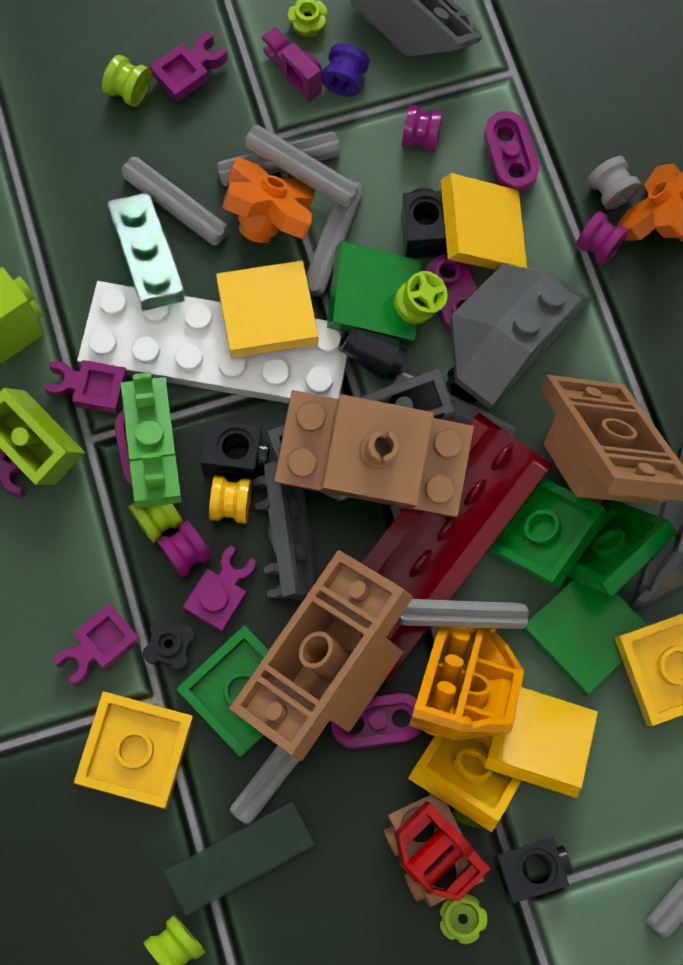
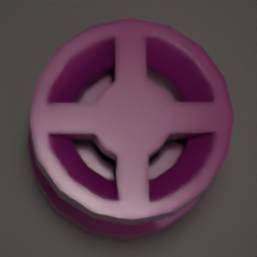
M409 105L404 125L402 147L411 148L417 145L424 147L426 152L435 153L443 111L434 109L430 113L423 112L418 106Z
M598 211L580 234L575 247L583 252H592L596 256V261L605 266L620 248L629 230L622 225L614 226L608 222L606 214Z
M188 520L180 524L178 532L171 537L162 536L157 540L159 547L181 578L190 574L191 567L196 563H206L213 558L206 544Z

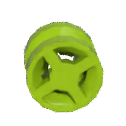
M118 54L110 61L104 72L102 91L112 97L119 95L123 97L124 103L136 107L142 102L148 92L152 71L142 64L134 66L130 63V59Z
M429 271L415 273L396 291L394 297L395 310L408 323H425L446 304L448 297L447 288L443 280ZM415 299H420L424 304H419Z
M135 503L128 506L132 515L153 544L162 537L164 531L169 528L177 529L183 523L173 504L137 509L135 508Z
M175 915L166 921V927L158 936H150L143 942L159 965H185L191 959H199L206 953L196 938Z

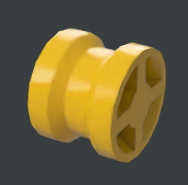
M215 475L210 494V520L220 521L227 517L233 518L237 523L247 524L251 504L252 480L242 478L238 482H231L224 476Z

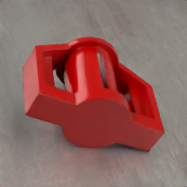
M428 801L424 802L394 832L400 866L427 894L460 901L490 870L489 866L479 857L469 842ZM432 822L438 831L408 859L406 846ZM462 856L468 861L469 865L444 890L432 887Z

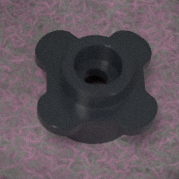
M164 619L153 621L149 627L152 633L149 645L143 649L144 659L150 664L160 662L164 665H170L174 670L184 668L188 663L189 643L195 638L193 629L186 624L180 627L169 625ZM167 640H171L173 642V646L171 648H166L164 646Z

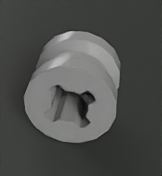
M616 156L603 162L592 171L587 180L593 189L599 190L602 194L601 202L606 210H611L625 204L642 187L637 176H631L627 171L629 165L623 156Z

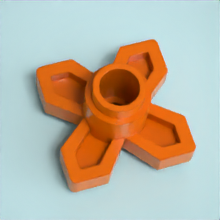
M235 157L229 172L228 182L230 184L224 196L222 208L239 215L240 233L257 243L270 242L271 238L276 236L279 230L305 239L312 222V213L309 211V208L314 199L315 189L292 177L280 179L269 175L260 165L240 157Z
M674 163L658 165L644 184L648 197L628 209L617 224V226L622 225L629 230L625 241L641 240L656 229L663 238H679L683 242V172Z

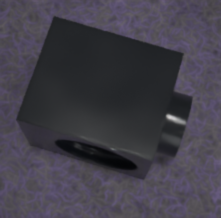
M420 188L411 193H403L401 214L405 257L413 259L432 258L447 254L442 192L434 191L430 188ZM422 217H427L432 219L435 223L431 225H422L418 223L416 220Z
M207 419L200 460L204 476L214 477L217 475L233 480L246 478L252 481L257 478L259 468L264 469V464L268 463L270 442H263L261 426ZM233 445H243L249 449L247 454L240 459H231L225 455L228 448Z
M553 837L493 857L508 905L569 886L567 875L573 873L565 847L563 845L556 847ZM529 856L539 857L547 866V876L541 884L531 883L524 876L523 863Z

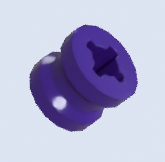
M336 44L329 52L328 60L330 64L323 69L321 82L328 90L336 94L355 96L360 92L362 87V79L360 77L367 72L370 59L364 51L353 45Z

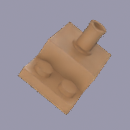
M546 374L540 390L556 414L544 441V446L575 497H583L601 505L603 500L653 505L670 500L683 501L682 463L624 384Z
M292 390L274 483L456 518L459 512L474 426L433 418L434 412L343 394L336 399Z
M338 550L229 709L291 756L302 762L330 720L347 732H350L403 654V651L386 637L413 596L402 587Z

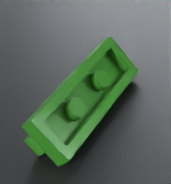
M151 373L133 375V381L121 382L135 508L182 503L166 378H152Z

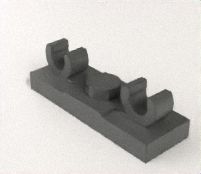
M276 460L264 464L265 476H259L252 481L253 487L262 490L267 489L268 497L264 501L255 503V509L269 513L270 525L268 535L277 557V563H270L264 567V574L279 575L280 585L276 589L268 590L267 596L281 600L289 598L303 601L318 580L305 490L303 488L274 483L278 463Z

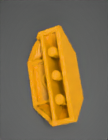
M439 627L409 726L423 730L433 736H442L455 741L511 733L524 669L508 644L496 633L497 628Z

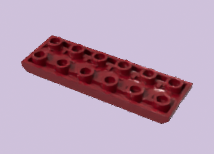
M480 413L468 424L474 426L458 517L453 518L403 508L362 561L363 565L405 589L413 596L412 599L452 600L553 466ZM396 622L386 638L400 648L403 654L384 680L387 684L431 626H403Z

